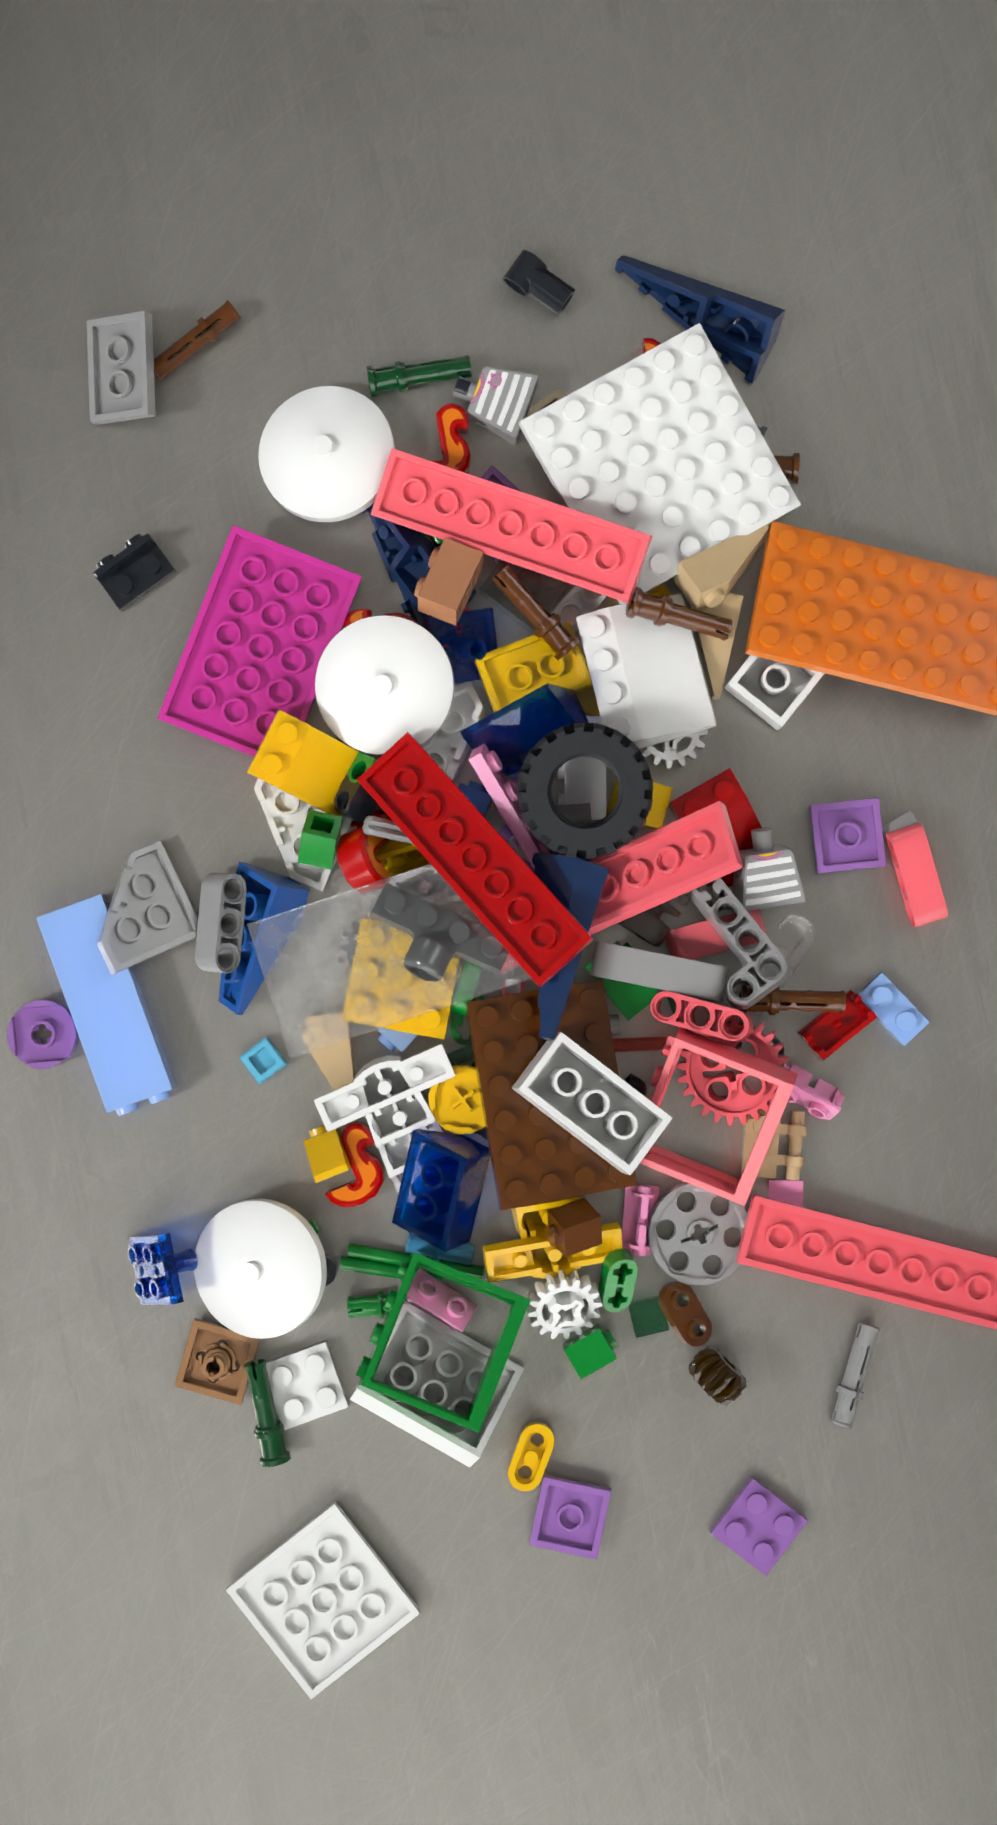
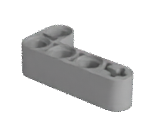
M719 878L703 885L706 888L712 886V897L707 891L700 893V887L690 891V898L744 966L729 979L726 991L729 1004L736 1009L744 1010L755 1005L782 984L786 975L787 962L723 880ZM714 898L716 902L712 906V899ZM731 910L736 914L737 918L729 923L723 922L718 917L720 911ZM745 936H751L757 940L758 946L752 950H747L740 945L739 941ZM766 963H772L779 968L780 973L775 977H768L762 973L761 967ZM738 984H746L751 988L752 994L746 998H740L734 994L733 988Z
M596 941L589 975L722 1002L729 968Z

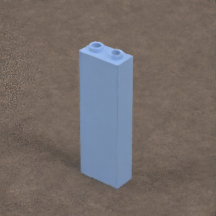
M100 894L42 915L36 919L106 1112L109 1113L116 1110L118 1116L137 1110L136 1102L149 1098L150 1104L169 1098L168 1091L176 1088V1084L133 966L111 975L97 946L110 906L107 895Z

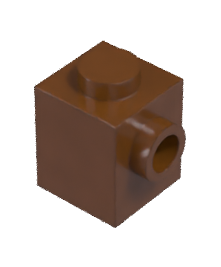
M585 1198L547 1211L548 1226L545 1227L547 1240L551 1246H556L564 1257L602 1244L601 1215Z

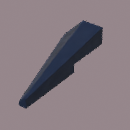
M625 255L617 260L615 271L619 274L624 272L639 285L638 290L644 295L650 294L663 305L662 310L686 330L700 323L713 348L721 354L720 359L726 364L732 363L745 374L744 379L753 384L756 381L777 340L785 313L784 309Z
M373 503L363 511V514H369L375 528L372 536L391 582H397L405 602L401 604L404 613H410L411 617L420 626L433 634L445 626L447 622L419 612L418 599L414 596V592L420 577L426 578L430 570L428 562L436 547L422 532L371 515ZM473 589L466 606L477 593L475 589Z
M534 853L532 864H534L535 874L589 933L609 868L578 857L572 858L563 855ZM582 951L543 987H539L537 999L538 1007H540L541 1030L539 1031V1038L552 1041L555 1038Z

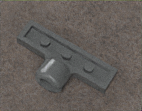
M385 883L371 911V918L407 933L413 938L404 959V966L411 974L425 981L437 982L441 980L450 960L454 957L462 958L499 975L509 955V952L488 928L388 883Z

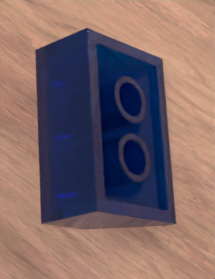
M547 683L463 729L460 733L472 749L485 743L490 752L495 751L503 766L501 772L505 773V775H512L521 771L528 753L544 736L562 726L574 723H589L575 690Z
M423 1129L413 1130L392 1223L444 1252L470 1242L490 1160L489 1148L465 1135Z

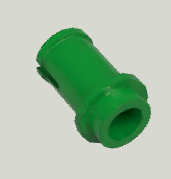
M379 1291L378 1295L348 1296L347 1309L350 1310L348 1312L349 1319L379 1316L380 1319H384L388 1311L382 1308L388 1294H383V1291Z

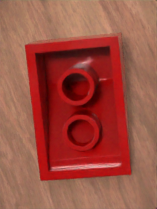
M731 768L669 802L668 807L677 821L721 801L726 805L738 850L753 848L751 830L762 828ZM734 872L721 877L728 888L733 885Z

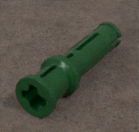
M469 355L410 365L397 361L394 366L375 369L372 365L366 366L371 397L377 396L378 392L398 390L400 393L405 392V390H408V386L458 379L459 376L464 378L472 377Z
M258 1359L257 1365L255 1360H251L244 1364V1369L246 1370L257 1420L254 1436L259 1439L262 1456L260 1457V1464L263 1467H274L288 1462L291 1459L290 1451L285 1449L282 1435L285 1431L284 1424L277 1420L266 1360Z

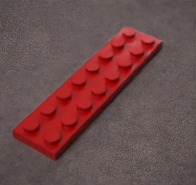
M409 732L403 735L357 779L362 787L539 987H543L594 940Z

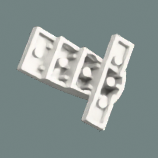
M442 1043L404 1060L401 1056L392 1055L375 1058L361 1068L355 1076L354 1082L314 1099L327 1132L366 1116L376 1148L378 1147L388 1175L394 1183L404 1208L467 1181L459 1159L443 1127L438 1124L431 1113L429 1101L423 1090L456 1076Z

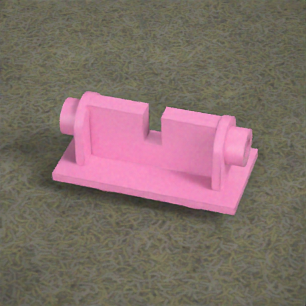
M786 1063L781 1066L798 1073L788 1102H796L807 1108L812 1116L829 1121L841 1111L840 1105L845 1098L840 1093L841 1089L820 1078L812 1088L808 1086L813 1076L811 1073L793 1063L790 1066Z
M637 1184V1186L625 1188L621 1227L623 1249L628 1250L634 1256L652 1255L647 1241V1224L650 1213L659 1198V1186Z
M422 1269L418 1270L406 1296L409 1298L408 1302L411 1303L413 1301L452 1326V1330L457 1329L461 1332L466 1328L478 1306Z

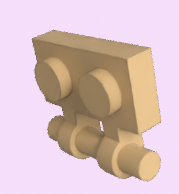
M761 1108V1118L756 1121L751 1114H748V1122L744 1125L740 1175L743 1172L767 1113ZM791 1111L790 1124L781 1123L780 1119L757 1177L776 1179L777 1165L787 1166L786 1180H800V1168L804 1167L805 1157L802 1156L803 1136H807V1126L804 1125L805 1112ZM780 1134L789 1135L788 1155L778 1154Z

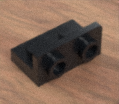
M148 533L144 536L137 534L124 544L126 549L115 557L113 554L104 557L97 563L96 567L98 569L92 573L120 611H123L177 572Z

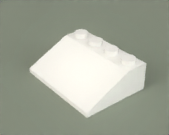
M682 593L669 596L673 603L686 607ZM627 603L606 607L576 617L603 725L621 732L633 741L639 749L717 726L692 630L668 623L664 626H656L652 620L638 616L629 618L626 616Z
M404 1301L374 1379L466 1416L491 1349L457 1330H452L447 1324ZM507 1359L479 1433L361 1386L359 1383L350 1400L464 1465L471 1467L480 1458L524 1368Z

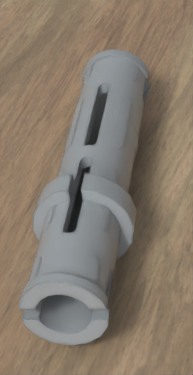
M858 1322L842 1383L838 1384L836 1392H838L837 1402L830 1423L847 1429L852 1428L856 1407L859 1400L863 1399V1383L880 1328Z

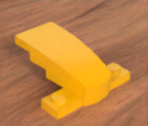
M579 1196L513 1208L511 1210L519 1240L483 1246L487 1281L492 1283L531 1275L535 1278L546 1279L545 1275L547 1274L556 1278L558 1277L559 1270H563L565 1275H569L573 1270H579L581 1266L603 1263L605 1257L610 1252L623 1249L621 1227L618 1222L602 1225L601 1245L564 1257L556 1246H551L545 1234V1227L548 1226L547 1211L579 1200Z

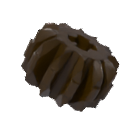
M708 1345L703 1351L700 1350L689 1364V1372L701 1389L709 1397L711 1396L717 1403L727 1406L732 1401H735L747 1387L746 1378L741 1374V1371L726 1355L713 1346Z

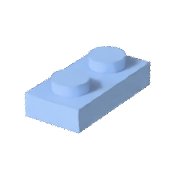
M882 972L858 993L865 1006L875 1013L877 1019L902 1046L910 1042L930 1023Z

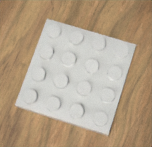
M336 1501L226 1588L227 1593L310 1699H313L420 1614L419 1607Z

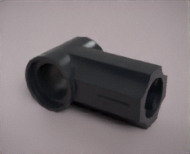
M522 250L503 277V281L512 290L524 297L529 295L557 316L564 311L575 293L573 287L547 270L545 263L527 250Z

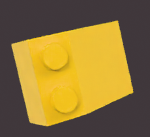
M278 710L247 773L325 813L341 816L335 809L334 799L359 752L307 723Z

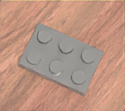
M144 310L86 320L90 423L100 425L156 416L152 313Z

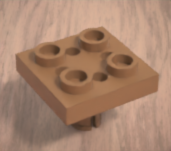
M194 1318L175 1387L241 1405L248 1384L244 1364L255 1360L260 1339L246 1337L233 1332L223 1325ZM220 1340H226L228 1345H225L224 1342H221L219 1347L218 1342ZM200 1351L205 1352L206 1355H205L204 1359H203V1355H202V1354H200V1355L197 1357L198 1352H200ZM236 1361H237V1362L239 1363V1365H240V1366H239V1369H237V1370H235V1369L237 1368Z

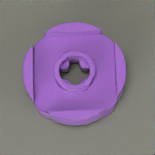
M36 1000L26 1003L12 1017L7 1028V1040L13 1054L26 1065L32 1068L46 1069L55 1067L72 1056L77 1045L78 1032L70 1010L67 1007L51 1000ZM41 1024H44L46 1029L52 1032V1036L47 1038L46 1044H41L40 1038L34 1037V1031L40 1030Z

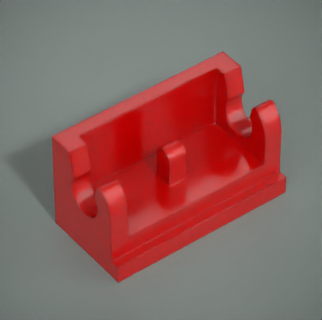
M852 990L846 993L844 1013L822 1012L797 1032L820 1060L824 1061L877 1018L875 1013L861 1001L862 998Z

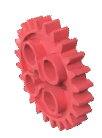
M733 1016L731 1022L727 1023L728 1031L734 1036L739 1035L743 1031L744 1023L740 1022L739 1016ZM710 1018L705 1021V1024L709 1022ZM764 1021L757 1027L753 1026L751 1035L743 1041L753 1045L755 1057L781 1067L782 1064L789 1060V1056L778 1054L784 1047V1042L773 1044L771 1040L777 1032L772 1031L766 1035L763 1032L766 1024ZM694 1031L735 1049H738L739 1042H742L729 1041ZM683 1048L681 1056L687 1060L679 1062L677 1068L685 1070L686 1073L678 1078V1082L688 1083L689 1086L684 1090L683 1095L693 1094L695 1096L690 1106L694 1107L701 1103L704 1106L701 1113L703 1117L711 1110L714 1112L715 1123L724 1115L729 1126L733 1124L737 1116L742 1125H746L749 1117L748 1114H751L758 1121L761 1118L760 1108L767 1112L770 1106L769 1100L772 1101L777 1085L760 1079L762 1089H750L746 1084V1076H749V1074L739 1071L736 1076L733 1071H725L706 1077L704 1075L705 1071L724 1070L727 1068V1065L719 1062L712 1063L706 1057ZM713 1082H723L728 1088V1095H717L712 1088Z

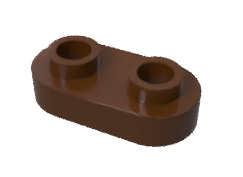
M669 1282L664 1285L659 1293V1305L678 1340L688 1346L698 1347L704 1345L711 1337L712 1324L693 1289L688 1284L682 1282ZM681 1293L683 1296V1303L679 1306L676 1302V1298ZM696 1323H698L700 1327V1331L697 1335H695L693 1332V1327Z

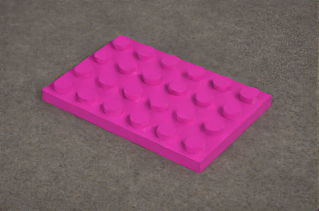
M232 525L157 719L253 757L278 710L306 723L316 697L315 679L320 658L330 641L342 630L362 576Z

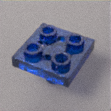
M486 607L463 611L457 623V626H462L458 628V631L462 632L460 634L456 633L457 626L432 616L424 617L425 629L442 646L448 645L444 649L453 668L455 684L481 680L474 661L476 659L482 660L487 652L498 648L493 608Z
M170 1233L139 1234L128 1237L129 1247L127 1253L130 1263L134 1266L136 1276L134 1289L141 1301V1305H174L184 1302L178 1274L194 1271L197 1268V1261L184 1262L185 1260L197 1258L195 1252L192 1249H186L185 1251L174 1253Z

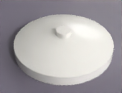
M320 386L304 390L290 397L272 414L260 439L259 467L268 490L286 510L310 521L336 522L358 515L375 502L391 449H396L388 421L381 410L370 399L348 388Z
M373 616L350 624L330 641L317 667L315 692L323 719L333 733L343 742L369 754L383 755L407 732L420 745L426 743L446 721L454 699V673L445 649L428 630L401 617Z
M249 1199L223 1209L205 1226L195 1249L194 1275L204 1304L222 1325L240 1335L264 1339L277 1337L292 1331L303 1324L314 1313L325 1290L327 1265L325 1253L317 1233L300 1213L278 1201Z

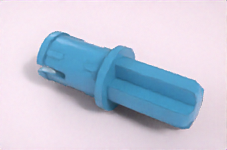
M410 1230L405 1252H415L434 1257L437 1262L439 1259L471 1265L475 1246L444 1239L442 1234L440 1237H435Z

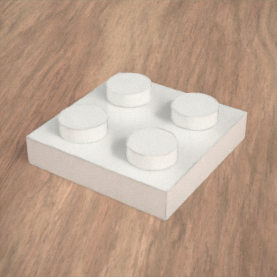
M327 1340L266 1361L274 1405L280 1421L284 1424L285 1430L349 1407V1402Z

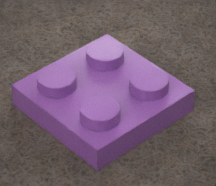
M879 798L809 806L816 874L886 866Z
M543 1474L529 1545L597 1559L611 1488Z
M751 1476L710 1532L723 1544L767 1576L808 1520Z

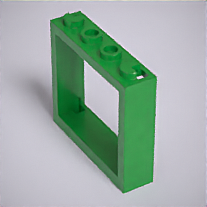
M413 1252L410 1254L409 1259L403 1257L400 1262L396 1277L401 1279L396 1291L390 1289L382 1309L388 1312L383 1324L377 1322L371 1334L369 1342L374 1344L370 1357L363 1356L357 1369L356 1376L361 1377L359 1385L479 1433L530 1299ZM417 1268L509 1304L466 1416L374 1379Z

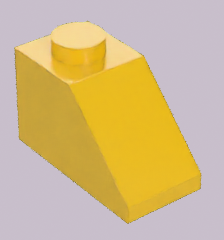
M321 1125L309 1130L311 1137L303 1142L316 1183L348 1171L351 1168L340 1140L341 1133L339 1128L327 1132L325 1125Z

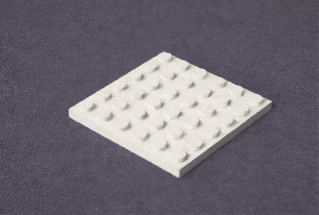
M700 323L530 415L518 424L565 507L653 536L636 587L642 588L644 593L675 577L678 574L677 567L679 561L736 535H749L801 506ZM617 600L619 605L626 604L625 602Z

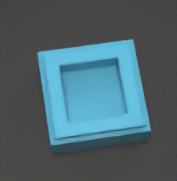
M268 1036L239 1057L259 1085L288 1064Z

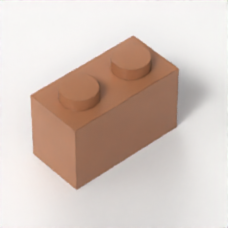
M445 538L440 549L434 548L428 562V567L430 568L426 578L420 577L414 596L418 599L419 612L457 626L483 570L484 552Z

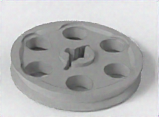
M687 1182L669 1189L654 1205L647 1224L648 1245H650V1252L656 1263L672 1278L690 1285L714 1284L730 1276L741 1265L735 1261L740 1242L735 1246L726 1245L724 1233L727 1229L736 1227L740 1229L742 1235L747 1211L743 1205L728 1200L727 1211L716 1215L711 1211L710 1205L711 1201L719 1195ZM683 1192H691L695 1198L694 1206L687 1211L680 1210L677 1206V1198ZM662 1220H671L674 1224L673 1234L668 1238L658 1237L656 1233L657 1224ZM697 1224L702 1228H709L703 1233L704 1240L702 1241L695 1237L689 1238L695 1232L694 1226ZM677 1251L685 1252L688 1258L686 1266L680 1270L672 1269L669 1264L671 1255ZM710 1255H717L721 1259L720 1269L716 1273H706L703 1268L705 1258Z

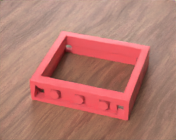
M680 1027L676 1037L669 1035L661 1055L666 1056L667 1060L664 1068L657 1065L650 1085L656 1088L652 1098L645 1096L659 1108L683 1048L777 1085V1088L740 1179L653 1144L640 1164L745 1206L795 1085L798 1073Z

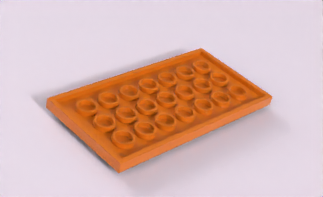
M772 521L767 534L745 654L997 716V577Z

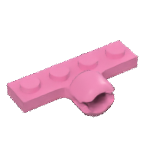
M485 743L473 749L468 760L492 798L496 812L505 820L534 869V864H532L534 853L554 855L555 853L538 840L524 822L517 796L518 778L512 777L509 778V781L506 780L501 772L503 766L500 758L495 751L490 752Z

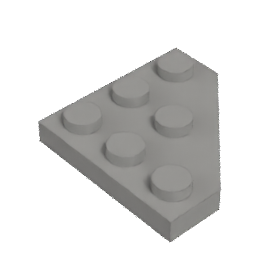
M161 841L131 852L125 859L97 942V946L111 975L197 937L198 917Z

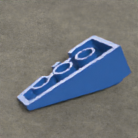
M239 862L236 874L244 878L247 886L241 958L239 966L235 971L227 974L221 973L218 1001L235 1014L243 1015L298 926L310 890L289 877L245 862Z

